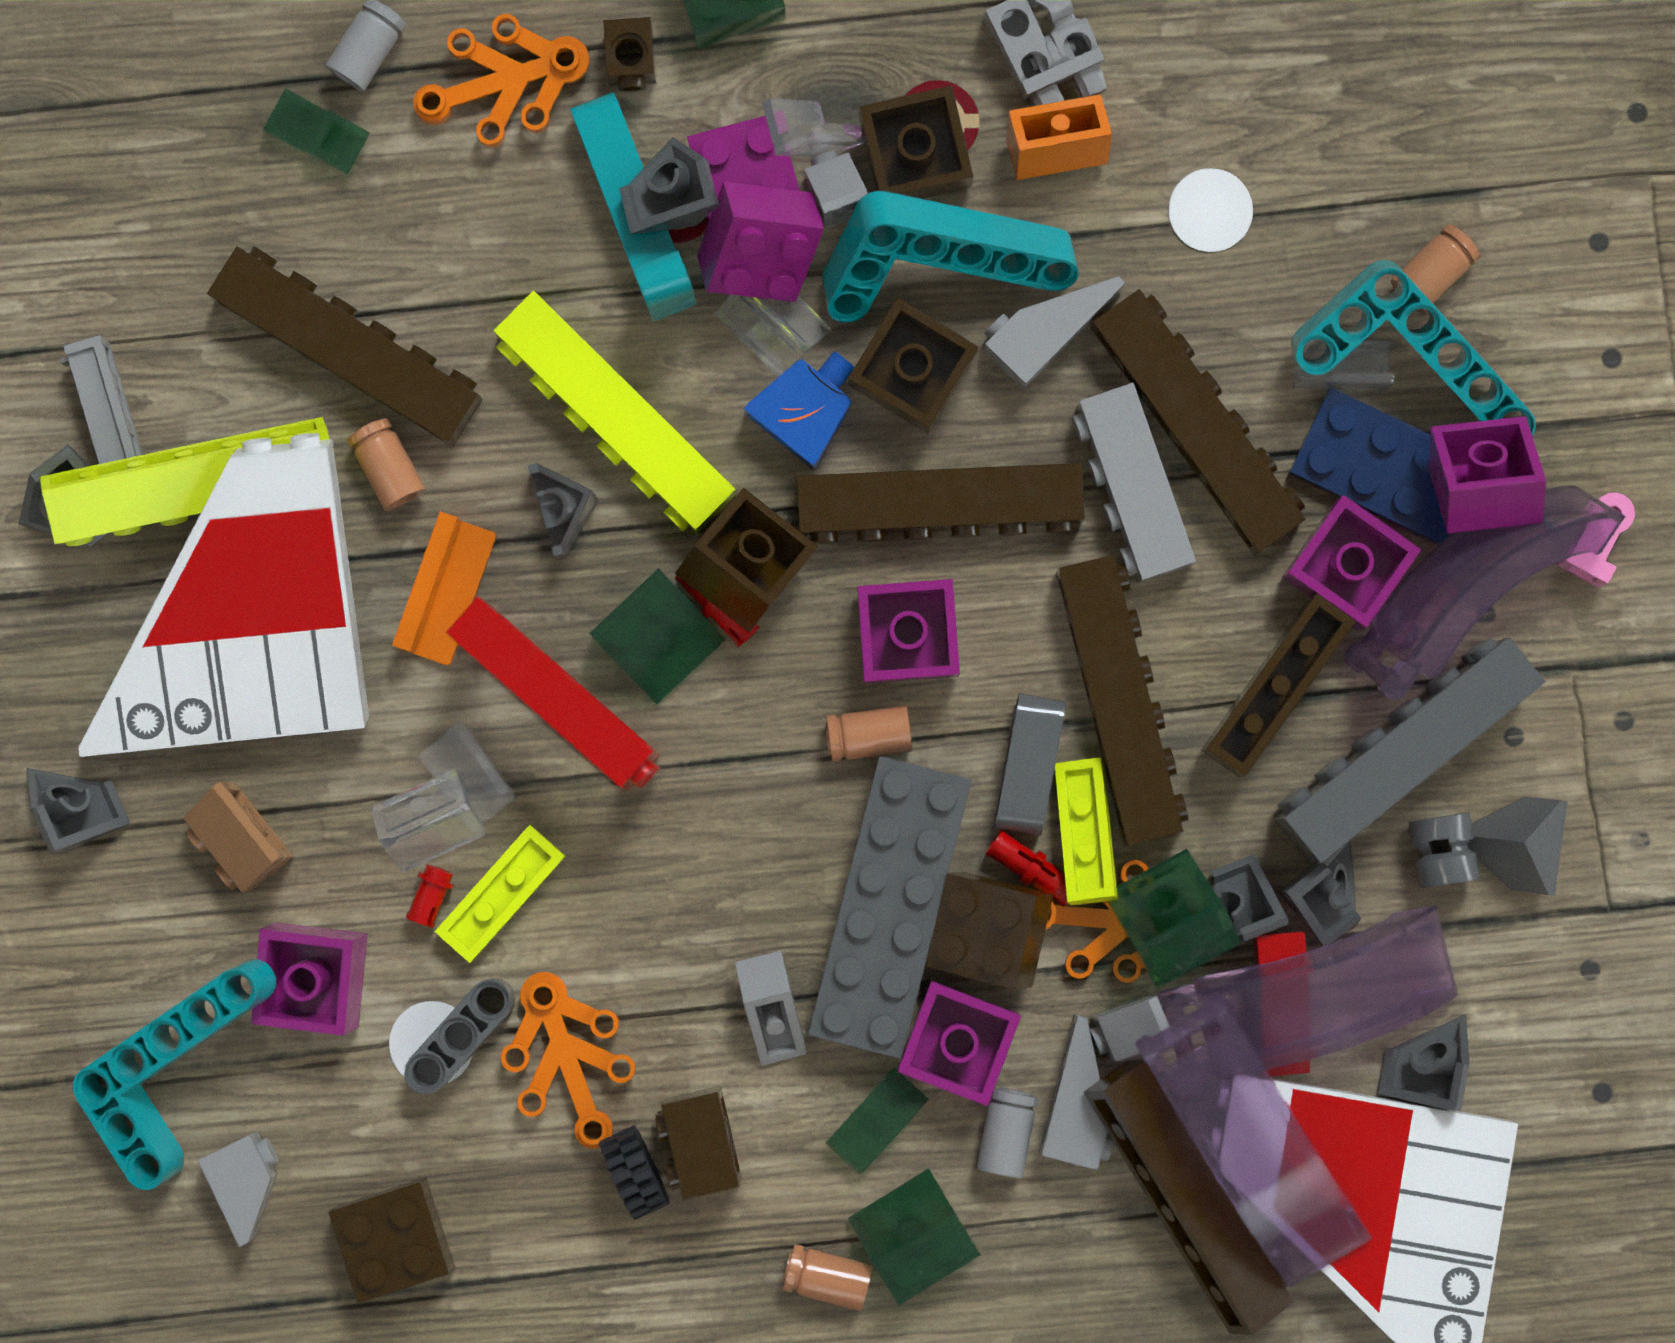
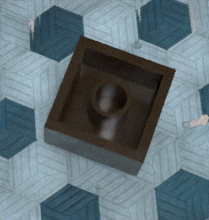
M952 85L859 106V120L876 191H886L924 199L972 187L974 176Z
M897 297L849 375L848 386L928 434L976 357L979 346Z
M743 487L693 546L675 574L750 633L796 577L818 546Z
M968 872L947 873L926 966L1013 990L1033 987L1053 894Z
M716 1086L666 1098L661 1104L662 1110L657 1111L658 1114L655 1115L661 1143L669 1141L673 1157L668 1158V1162H666L671 1190L680 1189L682 1199L685 1200L740 1187L742 1175L722 1087Z
M427 1177L338 1205L328 1212L357 1304L448 1275L455 1268Z

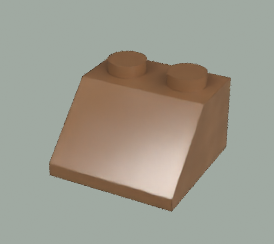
M219 781L183 817L190 826L185 831L186 835L201 853L204 854L207 850L210 851L220 864L215 868L217 875L232 891L238 887L242 893L251 892L294 857L236 783Z

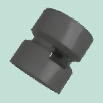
M1470 812L1408 822L1412 847L1421 851V857L1415 861L1419 888L1481 879L1477 854L1468 849V843L1474 839ZM1449 838L1452 851L1437 853V840Z

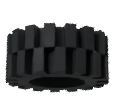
M635 1125L599 1141L601 1153L606 1161L607 1169L611 1173L613 1183L616 1185L626 1209L634 1220L670 1204L669 1196L661 1180L658 1168H656L654 1159Z

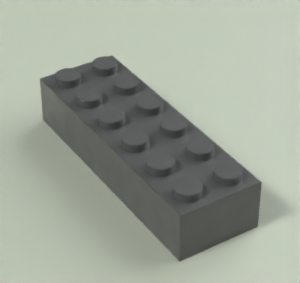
M1490 637L1486 641L1481 640L1461 656L1466 664L1458 670L1453 667L1450 670L1445 669L1424 686L1429 692L1421 700L1415 697L1412 700L1408 699L1387 716L1392 722L1384 730L1381 727L1375 730L1373 728L1351 745L1355 751L1353 755L1346 760L1343 757L1338 760L1337 758L1333 759L1314 774V777L1318 780L1317 784L1309 790L1306 787L1302 789L1297 788L1277 804L1282 812L1274 817L1273 820L1308 863H1322L1546 682L1510 637L1498 641Z
M879 756L808 1035L901 1059L938 916L946 875L949 873L972 779Z

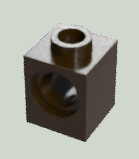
M651 18L603 20L606 71L609 85L618 86V90L622 92H637L645 90L646 84L656 83ZM636 47L643 52V57L638 64L625 66L617 60L619 53L624 48Z

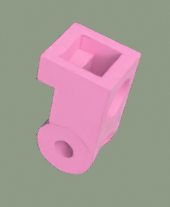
M1608 493L1593 501L1587 508L1557 566L1598 588L1608 584L1617 567L1605 560L1619 533L1627 530L1634 521L1635 509L1631 500L1620 493Z

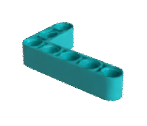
M612 92L570 108L652 321H657L697 305L689 277L680 254L675 249L669 231L630 234L619 188L627 186L644 167L615 93Z
M875 191L863 196L857 203L823 270L822 280L829 315L836 321L849 323L861 319L869 311L895 259L1048 291H1060L1069 288L1077 281L1079 271L1071 237L1063 229L896 193Z
M1379 260L1370 264L1292 336L1291 352L1301 369L1308 374L1321 375L1332 370L1388 319L1480 421L1502 419L1505 414L1512 411L1521 412V417L1526 416L1532 436L1534 435L1536 422L1532 412L1409 276L1393 261ZM1387 274L1396 275L1398 283L1392 293L1383 296L1375 293V285L1380 277ZM1349 307H1357L1362 310L1361 320L1355 326L1346 328L1339 325V317L1343 310ZM1416 309L1428 310L1429 318L1423 327L1415 330L1407 328L1406 321L1411 312ZM1319 339L1326 342V349L1321 357L1313 360L1303 357V349L1311 340ZM1449 343L1459 344L1460 352L1454 361L1450 363L1438 362L1437 356L1443 346ZM1481 377L1490 378L1491 384L1486 394L1480 397L1469 396V388L1474 380Z
M251 959L223 972L80 1070L75 1076L73 1093L76 1100L124 1175L134 1187L141 1190L156 1188L176 1176L184 1165V1153L181 1146L141 1084L268 999L274 992L276 977L272 968L267 963ZM241 976L249 981L251 994H248L243 989ZM205 1001L209 1002L213 1007L215 1019L207 1014ZM169 1026L176 1030L179 1036V1043L171 1038ZM134 1051L141 1056L143 1067L136 1062ZM99 1075L105 1080L107 1091L100 1085ZM124 1115L131 1120L133 1131L127 1127ZM150 1156L154 1157L158 1162L159 1171L152 1166Z

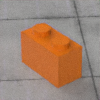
M1101 94L1009 111L1006 143L1016 180L1108 164L1112 131Z

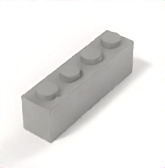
M1134 383L1079 401L1077 405L1079 414L1072 416L1073 423L1081 443L1088 440L1094 458L1088 460L1089 469L1097 487L1104 485L1110 503L1103 505L1105 515L1112 531L1120 529L1126 547L1119 549L1122 563L1125 564L1128 576L1135 574L1138 583H1142L1193 565L1196 559Z

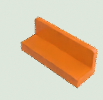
M439 512L392 646L447 666L452 664L459 644L445 632L474 601L497 539V535L494 532L461 521L458 517Z

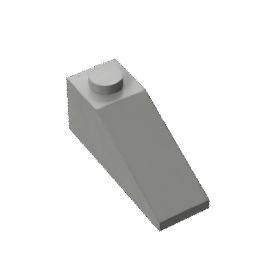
M1118 276L1020 309L1010 319L1005 314H1002L984 333L989 338L985 343L984 351L1024 390L1121 292L1125 282Z
M1074 1014L1039 1152L1045 1157L1098 1170L1100 1159L1104 1161L1109 1160L1113 1141L1083 1093L1098 1082L1100 1077L1088 1020L1082 1015Z

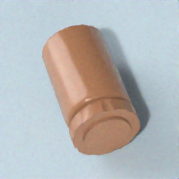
M1449 224L1441 230V235H1436L1402 268L1433 304L1468 271L1470 265H1474L1481 258V254L1474 242L1463 231ZM1396 275L1390 281L1394 290L1398 283ZM1416 309L1415 311L1424 313L1426 309Z
M387 418L373 421L359 428L347 439L350 448L355 449V457L384 511L398 508L426 491L396 432L391 431L393 426Z
M906 705L843 713L837 718L836 714L826 715L827 723H825L828 751L829 755L832 756V762L842 761L843 757L847 760L912 752Z
M794 1244L793 1250H790L785 1267L782 1291L792 1293V1290H795L798 1295L861 1312L873 1265L811 1248L803 1250L804 1246Z

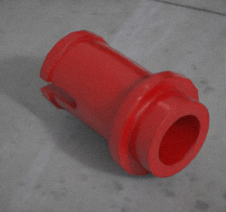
M426 864L424 872H418L417 876L421 880L409 912L406 913L405 917L418 924L434 928L435 920L447 889H453L454 884L450 882L453 873L437 866Z

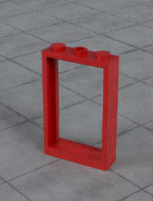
M477 596L445 632L620 788L630 790L635 786L642 789L660 769L654 763L660 756L657 751L495 608Z

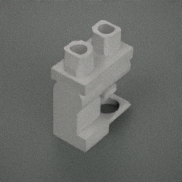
M1007 0L985 10L983 21L990 35H993L1008 69L1019 88L1023 101L1031 100L1033 106L1064 101L1058 87L1071 81L1074 82L1081 98L1103 94L1107 89L1101 69L1105 60L1097 45L1088 20L1086 18H1075L1071 0ZM1042 6L1048 11V20L1053 27L1049 35L1044 37L1031 7Z

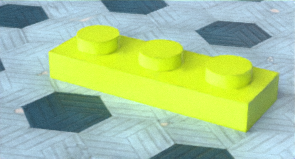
M1101 757L1055 763L1067 902L1072 906L1118 900L1104 761Z
M529 825L434 932L464 959L472 963L563 861L566 855L532 825Z

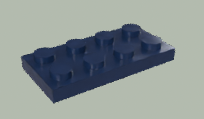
M1330 387L1288 474L1338 498L1344 495L1367 512L1457 555L1462 552L1471 531L1447 533L1429 472L1430 434Z

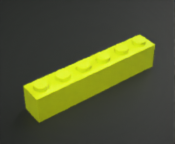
M534 290L493 330L501 340L496 346L498 351L515 367L522 361L534 373L529 381L548 400L556 394L568 406L563 412L565 417L582 433L589 427L601 439L596 447L615 466L623 460L635 472L630 478L631 482L649 499L656 493L669 506L663 513L682 532L690 526L698 534L737 495L736 489Z
M323 417L40 476L41 490L54 544L65 542L67 546H80L91 542L94 536L113 532L115 536H126L140 531L143 525L160 522L163 526H172L188 520V516L199 514L203 511L230 457L236 449L243 448V441L270 438L272 445L291 443L290 437L307 433H317L320 440L329 439V434Z

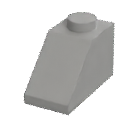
M830 151L811 159V167L804 169V176L809 191L814 194L824 230L849 221L857 203L863 196L868 194L849 153L838 156L836 151Z
M777 951L735 962L743 1003L761 1066L806 1055V1045L782 952Z
M1141 995L1091 1016L1095 1025L1094 1028L1089 1029L1093 1045L1099 1056L1107 1054L1109 1061L1117 1062L1175 1042L1157 996Z
M254 1132L198 1160L239 1247L256 1238L278 1175L274 1165L279 1163L276 1151L267 1137L261 1140L258 1132Z

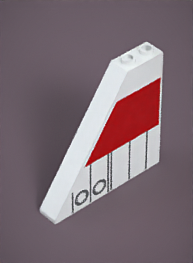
M307 433L290 437L291 443L272 445L270 438H258L243 441V448L235 450L79 745L80 757L365 728L369 718L332 439L320 440L319 434Z
M1229 1071L1228 1081L1220 1080L1216 1096V1108L1223 1109L1220 1128L1212 1127L1208 1143L1209 1153L1211 1156H1215L1214 1165L1394 1343H1482L1518 1123L1495 1117Z

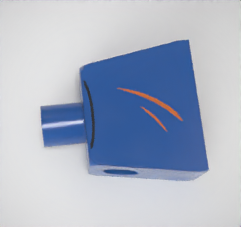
M833 351L818 371L803 359H799L744 407V414L814 471L852 406V400L840 390V387L848 379L854 366L835 351Z

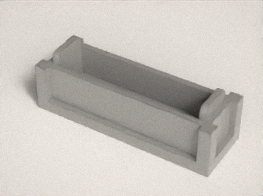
M101 335L65 345L64 350L67 357L61 358L60 362L65 367H71L99 464L143 455L110 342Z

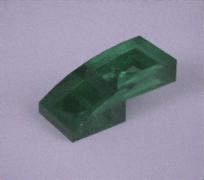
M287 88L281 94L262 130L347 175L370 132L329 109L326 111Z
M894 1067L861 1104L850 1113L825 1143L860 1175L893 1141L929 1099L904 1075L897 1072V1069Z

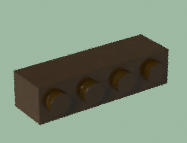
M1318 593L1309 597L1204 744L1201 751L1238 778L1245 777L1356 621Z

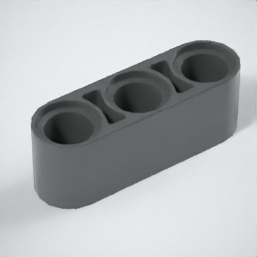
M1024 693L1018 694L994 828L1036 836L1042 835L1066 701Z
M490 978L479 982L409 1058L404 1070L406 1083L412 1090L421 1094H429L445 1086L506 1019L514 1008L516 999L514 990L508 982L499 978ZM486 987H496L503 993L505 1002L500 1012L489 1013L481 1006L480 995ZM456 1022L464 1023L471 1029L473 1035L472 1042L467 1048H457L449 1041L448 1032L452 1024ZM423 1058L432 1059L439 1065L440 1077L434 1084H426L417 1076V1064Z

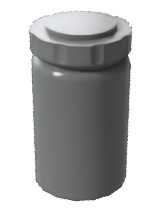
M366 0L362 5L364 10L357 13L324 65L335 76L363 92L397 41L398 32L402 33L407 25L399 14L376 0Z
M1004 1087L994 1088L991 1096L993 1102H990L988 1105L976 1168L994 1174L1023 1178L1035 1118L1033 1107H1037L1038 1097L1020 1090Z

